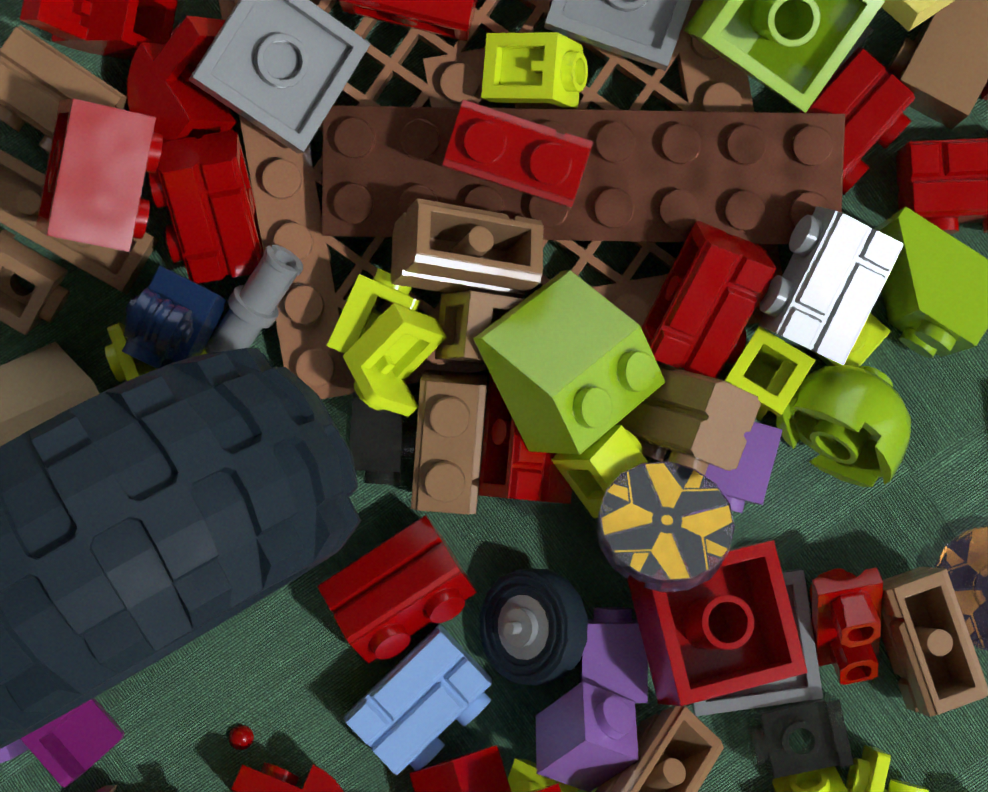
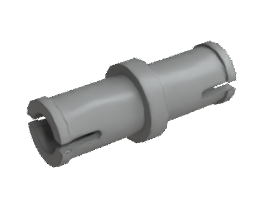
M279 245L267 246L263 257L245 285L235 287L228 298L230 308L210 337L205 347L207 353L250 348L262 328H269L273 325L279 315L277 308L279 302L295 278L303 271V264L294 253Z

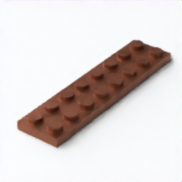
M333 105L323 120L322 236L393 237L395 222L403 213H407V209L417 198L507 214L509 219L519 216L541 220L544 225L543 240L685 242L695 222L701 221L721 229L731 236L736 235L755 244H789L796 225L804 216H812L817 206L842 213L845 114L491 108L556 129L557 133L563 135L568 133L593 141L572 208L445 168L442 164L460 108Z

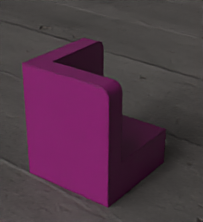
M94 697L20 739L62 787H66L82 776L124 738V731Z

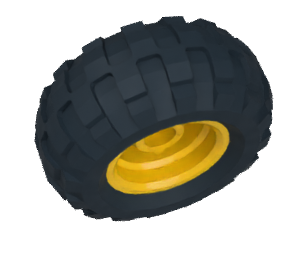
M243 348L193 356L140 375L104 391L41 423L0 447V749L70 712L207 633L316 567L343 547L361 522L349 498L358 489L353 455L318 394L286 367H272L259 348Z

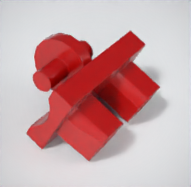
M877 567L865 569L858 577L850 572H846L844 569L835 568L818 575L812 580L809 588L818 667L833 664L838 681L842 685L872 680L878 677L879 663L876 655H879L883 580Z

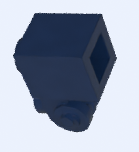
M159 266L149 287L140 296L137 295L134 299L132 298L126 307L125 313L127 315L124 337L128 340L122 352L157 369L201 355L228 301L220 295Z

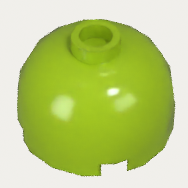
M842 365L822 367L804 378L780 417L776 415V426L779 429H783L781 435L793 449L798 441L801 440L820 454L809 461L819 470L844 482L861 487H873L879 477L883 478L884 485L889 483L903 461L910 440L911 417L900 394L893 388V383L886 374L870 366H861L859 368Z

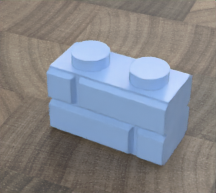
M438 624L346 713L343 719L394 774L398 775L409 764L415 771H418L427 765L444 747L445 744L438 736L455 719L465 727L490 703L491 699L484 691L492 684V678L442 625Z

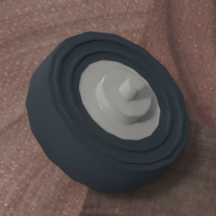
M527 568L515 570L495 582L487 592L480 612V638L486 657L499 674L517 684L545 685L567 676L581 660L587 643L588 617L581 596L568 579L552 570Z

